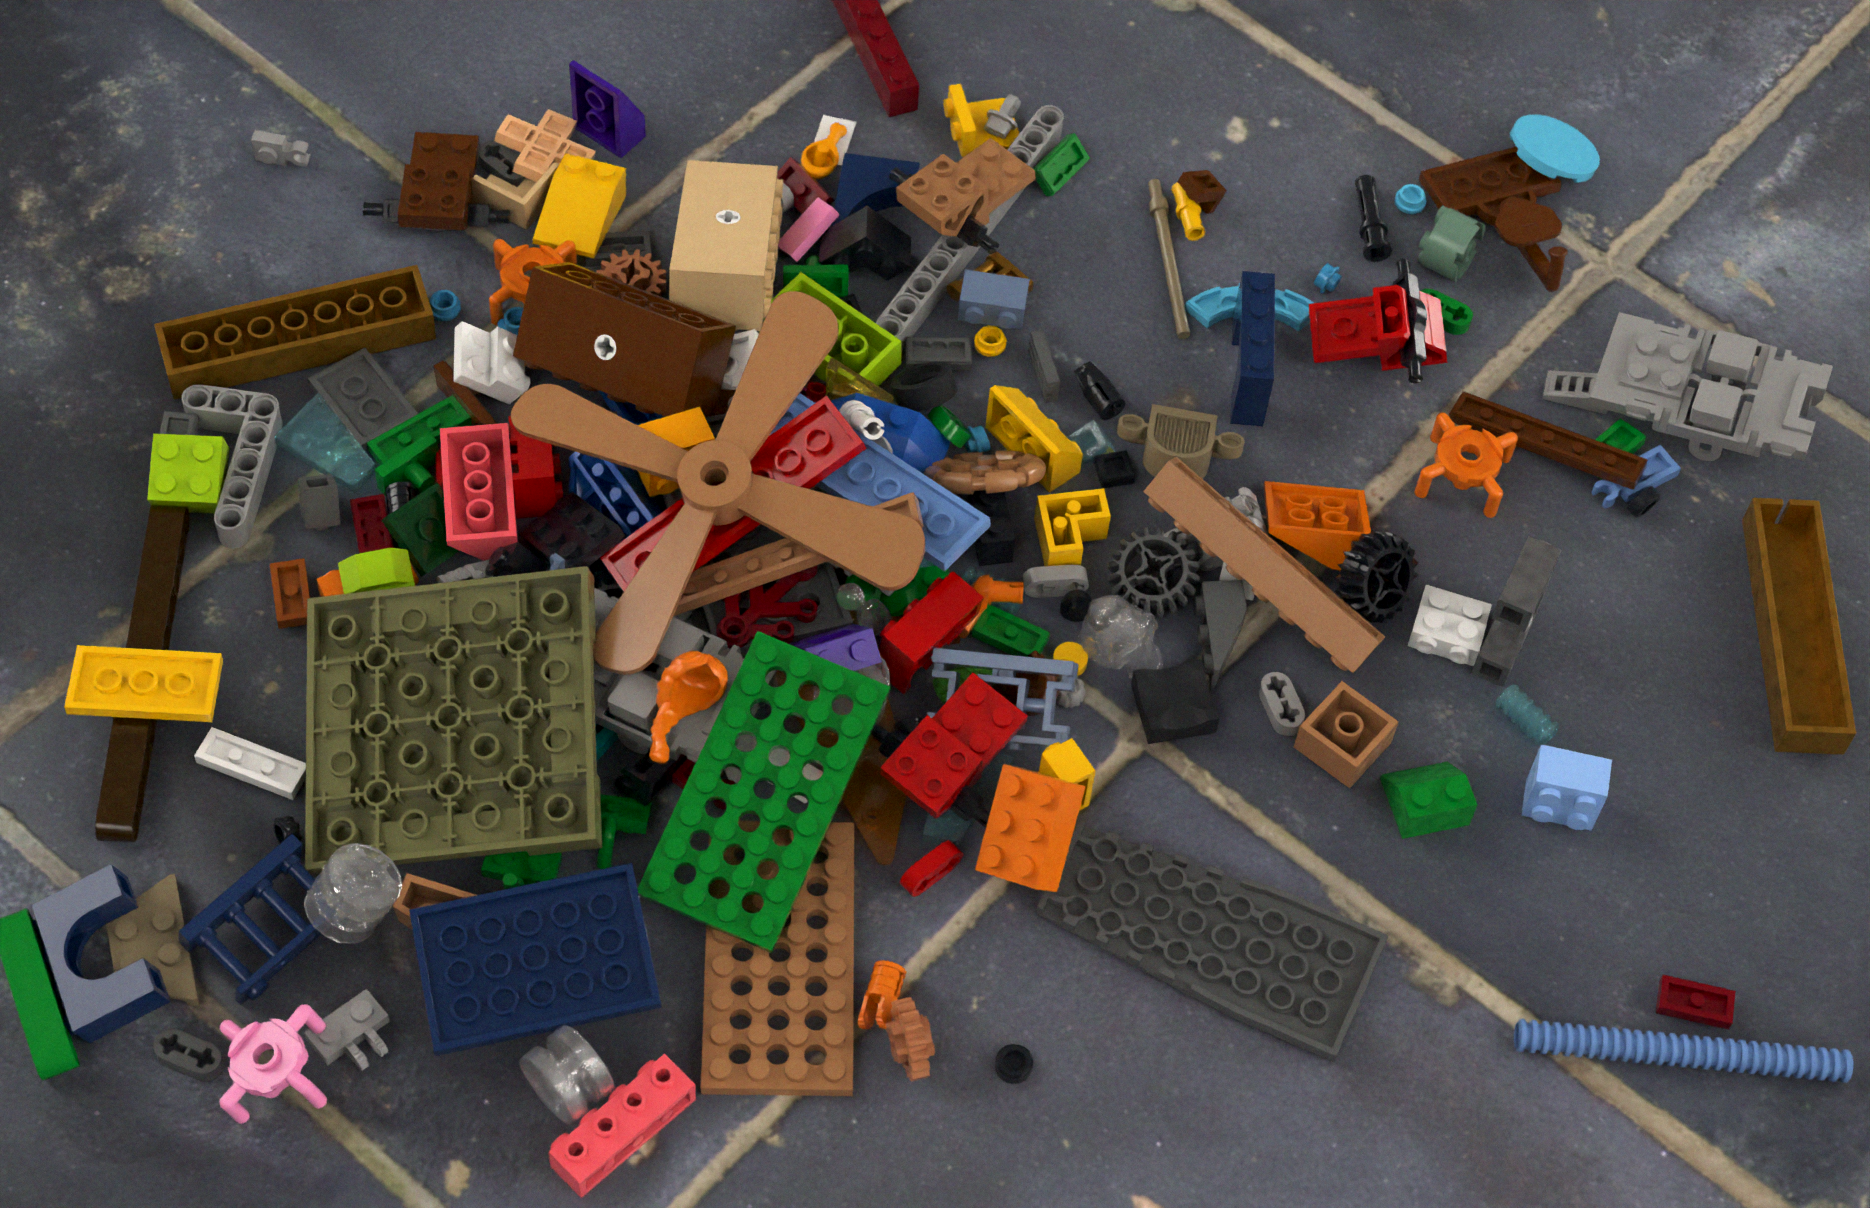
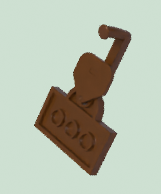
M1517 147L1420 172L1419 181L1438 209L1441 206H1445L1467 216L1476 214L1482 221L1494 226L1505 243L1515 246L1520 250L1548 292L1558 290L1568 250L1560 246L1550 248L1548 254L1551 256V259L1549 261L1537 243L1559 236L1562 230V223L1551 208L1536 203L1537 197L1560 191L1561 181L1557 176L1555 179H1552L1531 168L1517 155Z

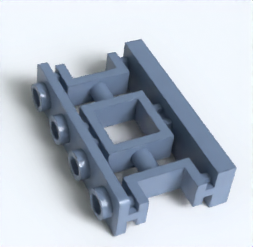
M933 648L932 662H934V669H932V677L949 679L946 702L959 688L960 673L946 671L947 666L992 670V675L977 674V676L989 684L1018 686L1016 707L1025 714L1026 712L1044 713L1042 731L1056 733V739L1014 735L1003 749L1024 751V745L1038 746L1039 753H1043L1051 744L1056 742L1061 744L1068 740L1070 727L1053 725L1057 690L1075 692L1074 682L1075 678L1077 679L1079 664L1074 661ZM1016 673L1062 677V682L1047 681L1046 699L1028 698L1030 680L1016 678ZM927 712V715L931 718L936 714V712ZM1025 724L1020 728L1021 730H1024Z

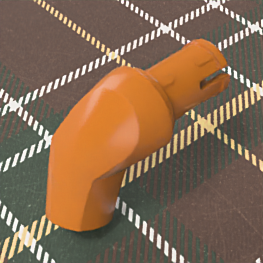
M989 575L979 576L971 584V587L981 594L984 599L978 615L959 636L963 639L968 636L988 605H991V602L1023 604L1024 582L995 581Z

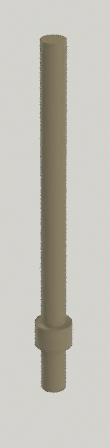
M1152 179L1148 182L1151 198L1149 201L1150 214L1155 218L1177 336L1179 339H1186L1190 336V330L1167 218L1169 214L1168 202L1163 197L1160 180Z

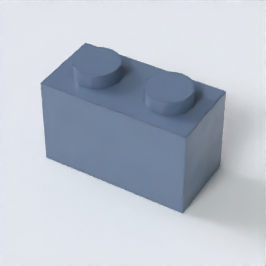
M965 269L959 300L958 320L967 321L972 324L981 323L1000 326L1006 329L1022 330L1030 279Z

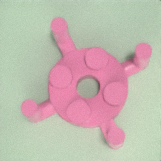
M300 1005L286 1022L280 1019H270L271 1021L259 1024L256 1021L243 1029L231 1020H224L220 1024L221 1033L232 1042L228 1052L230 1057V1068L228 1067L234 1083L221 1097L219 1104L237 1123L243 1124L250 1117L249 1111L238 1102L246 1092L256 1096L274 1098L290 1085L301 1093L315 1108H322L327 1103V1097L300 1073L308 1060V1051L305 1049L303 1039L298 1034V1031L304 1024L315 1034L322 1033L326 1028V1023L309 1005ZM268 1049H274L273 1058L264 1065H258L260 1055Z

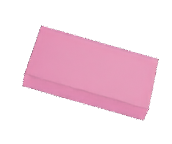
M817 197L780 238L778 248L798 262L840 214L832 206Z

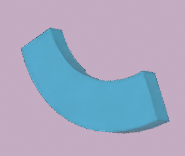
M1239 286L1222 289L1215 287L1204 291L1185 302V310L1208 329L1221 320L1233 317ZM1275 289V320L1283 322L1299 332L1310 323L1309 304L1314 302L1288 289H1285V292Z

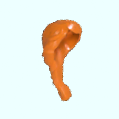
M688 651L675 657L669 667L664 669L661 680L657 683L656 704L659 710L653 719V726L650 729L652 744L649 756L652 761L661 764L669 760L670 749L665 735L679 720L698 711L706 710L723 697L728 685V672L724 664L717 658L699 651Z

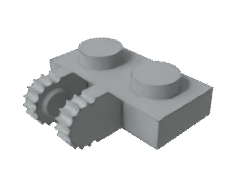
M367 989L322 1019L326 1023V1028L322 1033L315 1034L310 1029L304 1032L306 1040L327 1066L346 1053L353 1063L363 1071L369 1064L365 1054L356 1045L364 1039L380 1057L389 1051L384 1041L376 1033L377 1030L390 1022L389 1015Z

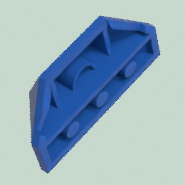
M860 393L831 400L838 411L844 403L851 400L860 401L871 408L874 416L884 423V426H881V429H884L882 436L890 443L893 454L923 474L926 468L932 466L933 462L943 460L948 453L951 442L920 412Z
M574 452L569 457V468H571L569 494L574 492L617 524L625 534V538L663 512L655 500L649 497L646 488L631 468L579 452Z

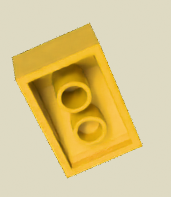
M565 153L553 175L533 236V244L546 245L555 249L563 242L571 240L575 243L577 255L594 259L626 198V168Z

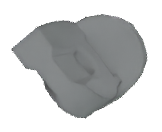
M1009 94L999 111L989 110L987 112L988 120L984 126L986 132L1005 139L1010 130H1016L1017 123L1013 120V117L1021 105L1018 97Z

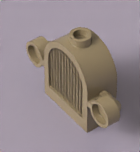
M1152 404L1149 423H1145L1137 415L1126 414L1119 418L1117 427L1118 436L1126 442L1145 445L1142 458L1143 465L1154 477L1169 460L1178 457L1203 479L1208 473L1211 457L1225 460L1238 458L1242 455L1245 443L1244 438L1234 432H1223L1219 436L1215 435L1218 415Z

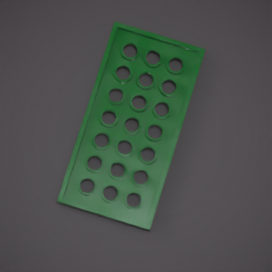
M757 631L637 888L639 896L772 953L887 699L890 686ZM773 670L783 672L786 675L785 683L780 687L768 685L765 678L769 672ZM806 684L815 685L820 691L819 696L813 701L803 700L798 694L802 686ZM839 698H846L853 704V709L846 715H838L833 711L832 704ZM764 702L771 707V714L761 720L754 718L750 713L751 708L756 703ZM792 716L800 717L805 723L803 730L796 734L789 733L784 728L785 721ZM825 730L833 731L838 736V742L830 748L822 747L817 741L818 735ZM746 734L753 736L757 741L753 750L742 752L736 747V741L740 736ZM775 749H784L790 754V759L783 766H775L769 761V755ZM809 763H817L822 766L824 772L819 779L808 780L802 774L803 768ZM728 767L739 769L742 773L741 779L733 785L725 784L720 778L724 769ZM768 781L774 785L775 792L770 798L761 799L755 795L754 788L759 782ZM801 795L808 800L809 806L804 812L794 813L789 810L787 804L793 796ZM712 800H721L726 804L727 808L722 816L713 818L705 812L706 805ZM754 814L760 819V825L755 831L746 832L739 827V821L744 815ZM780 828L789 829L794 835L793 841L787 846H778L772 839L776 830ZM702 832L710 836L711 844L707 849L697 851L691 847L690 840L696 833ZM731 847L741 848L745 853L744 860L738 865L728 864L724 860V853L727 849ZM765 861L774 862L779 868L777 876L770 880L761 878L757 873L761 863ZM681 866H691L696 871L695 879L689 884L677 882L675 872ZM716 880L727 882L730 886L729 893L721 899L712 897L708 892L712 882ZM755 894L763 899L764 905L759 912L748 913L743 909L742 902L748 895Z

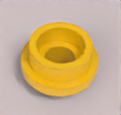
M984 326L974 337L975 349L984 356H998L1006 348V336L996 326Z

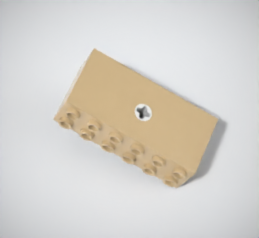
M687 160L669 269V300L736 325L735 330H761L764 318H766L771 306V299L773 298L780 226L782 223L781 199L783 196V179H777L778 166Z

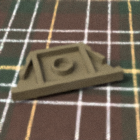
M171 874L136 898L137 909L106 924L114 973L144 958L160 970L169 998L186 1001L189 1006H199L191 954L179 943L178 931L185 926L177 879L175 874Z

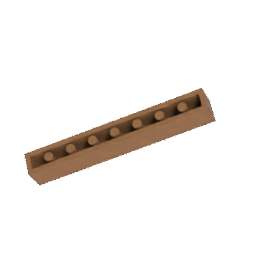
M1178 457L1169 460L1143 491L1149 496L1148 502L1156 510L1162 513L1166 511L1175 519L1174 525L1186 535L1193 534L1200 540V547L1208 555L1214 558L1218 556L1227 564V571L1238 580L1245 579L1253 586L1252 592L1265 603L1270 601L1279 609V616L1290 625L1297 624L1306 632L1304 637L1317 648L1322 646L1332 655L1330 657L1332 662L1343 671L1349 669L1354 673L1385 638L1381 632Z

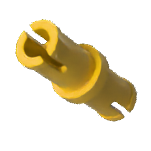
M1176 182L1172 186L1171 191L1177 205L1175 210L1177 218L1182 221L1187 239L1191 241L1199 240L1205 235V228L1200 218V204L1188 198L1186 191Z

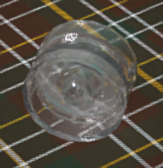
M563 1024L546 1037L547 1049L537 1045L519 1059V1063L525 1078L542 1102L560 1120L570 1125L588 1111L587 1100L594 1103L600 1102L614 1090V1082L603 1061L588 1042L573 1028Z

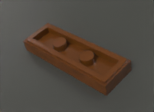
M442 360L433 366L437 386L447 398L451 395L456 398L471 416V426L498 424L468 387L454 382V371L446 361Z

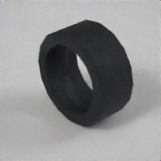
M929 362L911 367L898 374L891 382L897 405L917 412L928 410L947 402L958 391L950 364L945 362Z

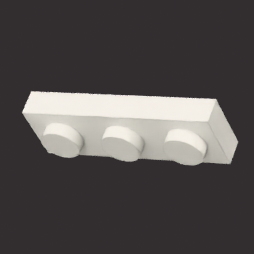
M211 727L194 755L198 764L294 800L306 779V763Z

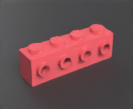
M663 1054L656 1061L650 1060L645 1063L633 1081L628 1085L622 1084L618 1086L609 1096L607 1103L598 1110L594 1108L587 1112L575 1130L570 1134L564 1133L552 1143L551 1150L549 1151L551 1168L580 1198L586 1195L696 1100L695 1083L666 1054Z

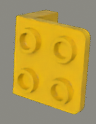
M954 84L949 85L948 99L943 100V107L946 118L950 119L952 138L954 141H957L961 156L965 157L990 138L1007 150L1019 135L1018 128L1010 130L1005 139H1001L984 130L988 120L987 112L989 110L999 111L1005 98L967 103L962 85Z

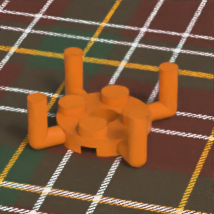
M496 239L493 243L495 268L500 271L502 288L489 297L492 324L498 325V321L504 319L503 303L510 297L523 302V304L525 303L530 277L524 273L528 270L532 271V267L565 262L577 265L575 243L567 240L555 249L540 244L539 248H529L528 244L512 248L504 240Z
M1444 412L1439 413L1430 436V440L1438 444L1434 454L1436 463L1421 470L1414 491L1415 495L1419 498H1425L1432 479L1443 475L1452 482L1455 488L1460 490L1483 486L1489 494L1483 513L1486 517H1495L1503 497V490L1495 478L1500 472L1502 462H1510L1518 441L1517 434L1508 432L1495 437L1484 429L1482 432L1473 430L1470 425L1456 426L1448 414ZM1461 453L1475 454L1478 459L1467 460Z

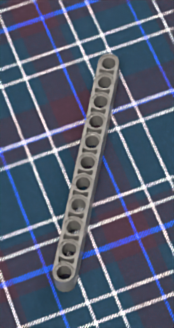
M1052 105L1039 108L1007 150L1033 169L1061 140L1064 114L1061 109ZM1025 187L989 213L990 222L985 225L988 228L987 236L998 225ZM942 235L879 316L876 324L901 340V352L905 348V338L914 336L947 292V285L958 278L981 246H969L958 237Z

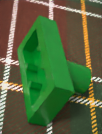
M819 256L808 257L805 265H783V288L802 272L838 298L848 295V265L819 264Z
M427 433L375 468L377 488L386 496L387 486L395 482L410 481L421 493L434 485L436 479L427 469L436 463L437 440L430 433Z

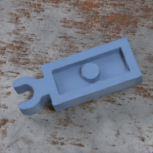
M1659 445L1640 455V457L1648 459V462L1634 490L1608 480H1599L1594 484L1591 493L1593 496L1600 492L1606 493L1608 496L1604 498L1602 506L1603 508H1609L1614 505L1619 496L1627 503L1648 487L1653 486V488H1656L1677 477L1681 468L1665 449Z

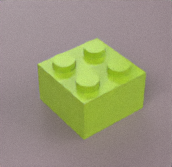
M153 434L147 501L150 505L188 507L191 513H215L228 472L230 448L222 436Z

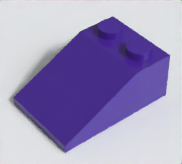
M573 60L569 63L572 115L573 120L577 121L575 129L619 158H622L646 137L645 115L621 90Z

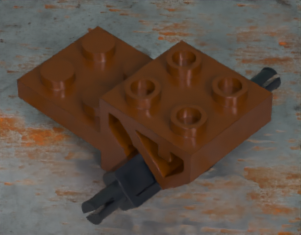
M415 132L410 164H405L400 199L387 198L383 203H363V208H368L363 210V216H383L384 222L399 223V227L422 228L431 232L466 230L467 227H488L490 222L510 223V217H498L510 216V210L490 209V204L473 203L471 179L476 174L480 145L479 135Z

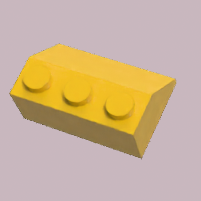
M998 385L990 388L985 428L1008 451H1020L1025 454L1031 453L1044 461L1046 472L1038 482L1049 493L1080 473L1083 453L1079 445L1072 440L1070 441L1060 431L1057 423L1052 419H1048L1039 410L1032 398L1026 397L1018 388Z

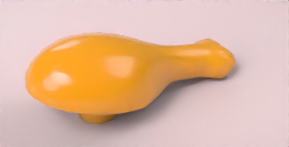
M837 122L833 123L830 126V133L826 139L811 143L804 149L801 156V165L815 180L827 177L837 167L839 154L836 145L839 139L847 134L846 126L840 125Z

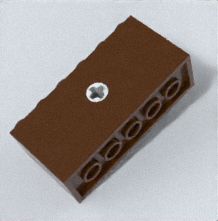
M570 262L532 267L513 356L524 360V365L529 368L551 371L552 376L557 379L577 381L582 389L595 392L602 391L608 394L607 398L610 400L635 404V409L643 413H657L666 417L700 407L704 416L707 417L715 415L736 325Z

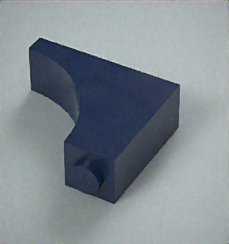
M844 153L834 207L840 215L831 226L866 206L875 212L887 208L905 207L897 201L896 187L899 185L889 178V174H894L891 170L898 167L906 175H914L919 171L920 163Z

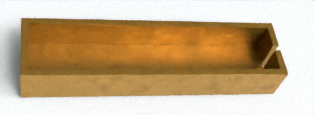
M1752 498L1742 519L1775 752L1844 755L1856 735L1820 501L1789 499L1778 523H1775L1784 505L1783 499Z

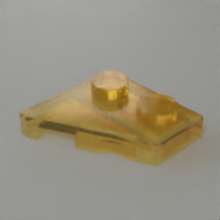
M830 359L826 368V395L830 400L860 393L893 404V395L838 360Z

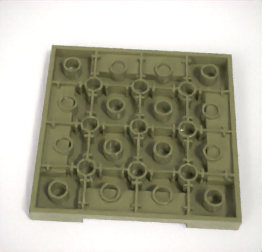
M588 566L307 598L305 869L315 879L386 871V866L522 851H526L531 856L602 848L600 778L597 775L593 663V643H596L594 577Z

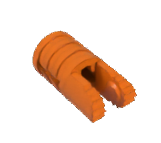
M886 960L874 963L873 972L867 987L868 990L865 993L857 1020L858 1028L871 1029L873 1024H875L874 1020H876L879 1028L886 1029V1023L892 1022L891 1002L898 1000L901 993L900 989H902L903 980L906 976V970L901 965Z

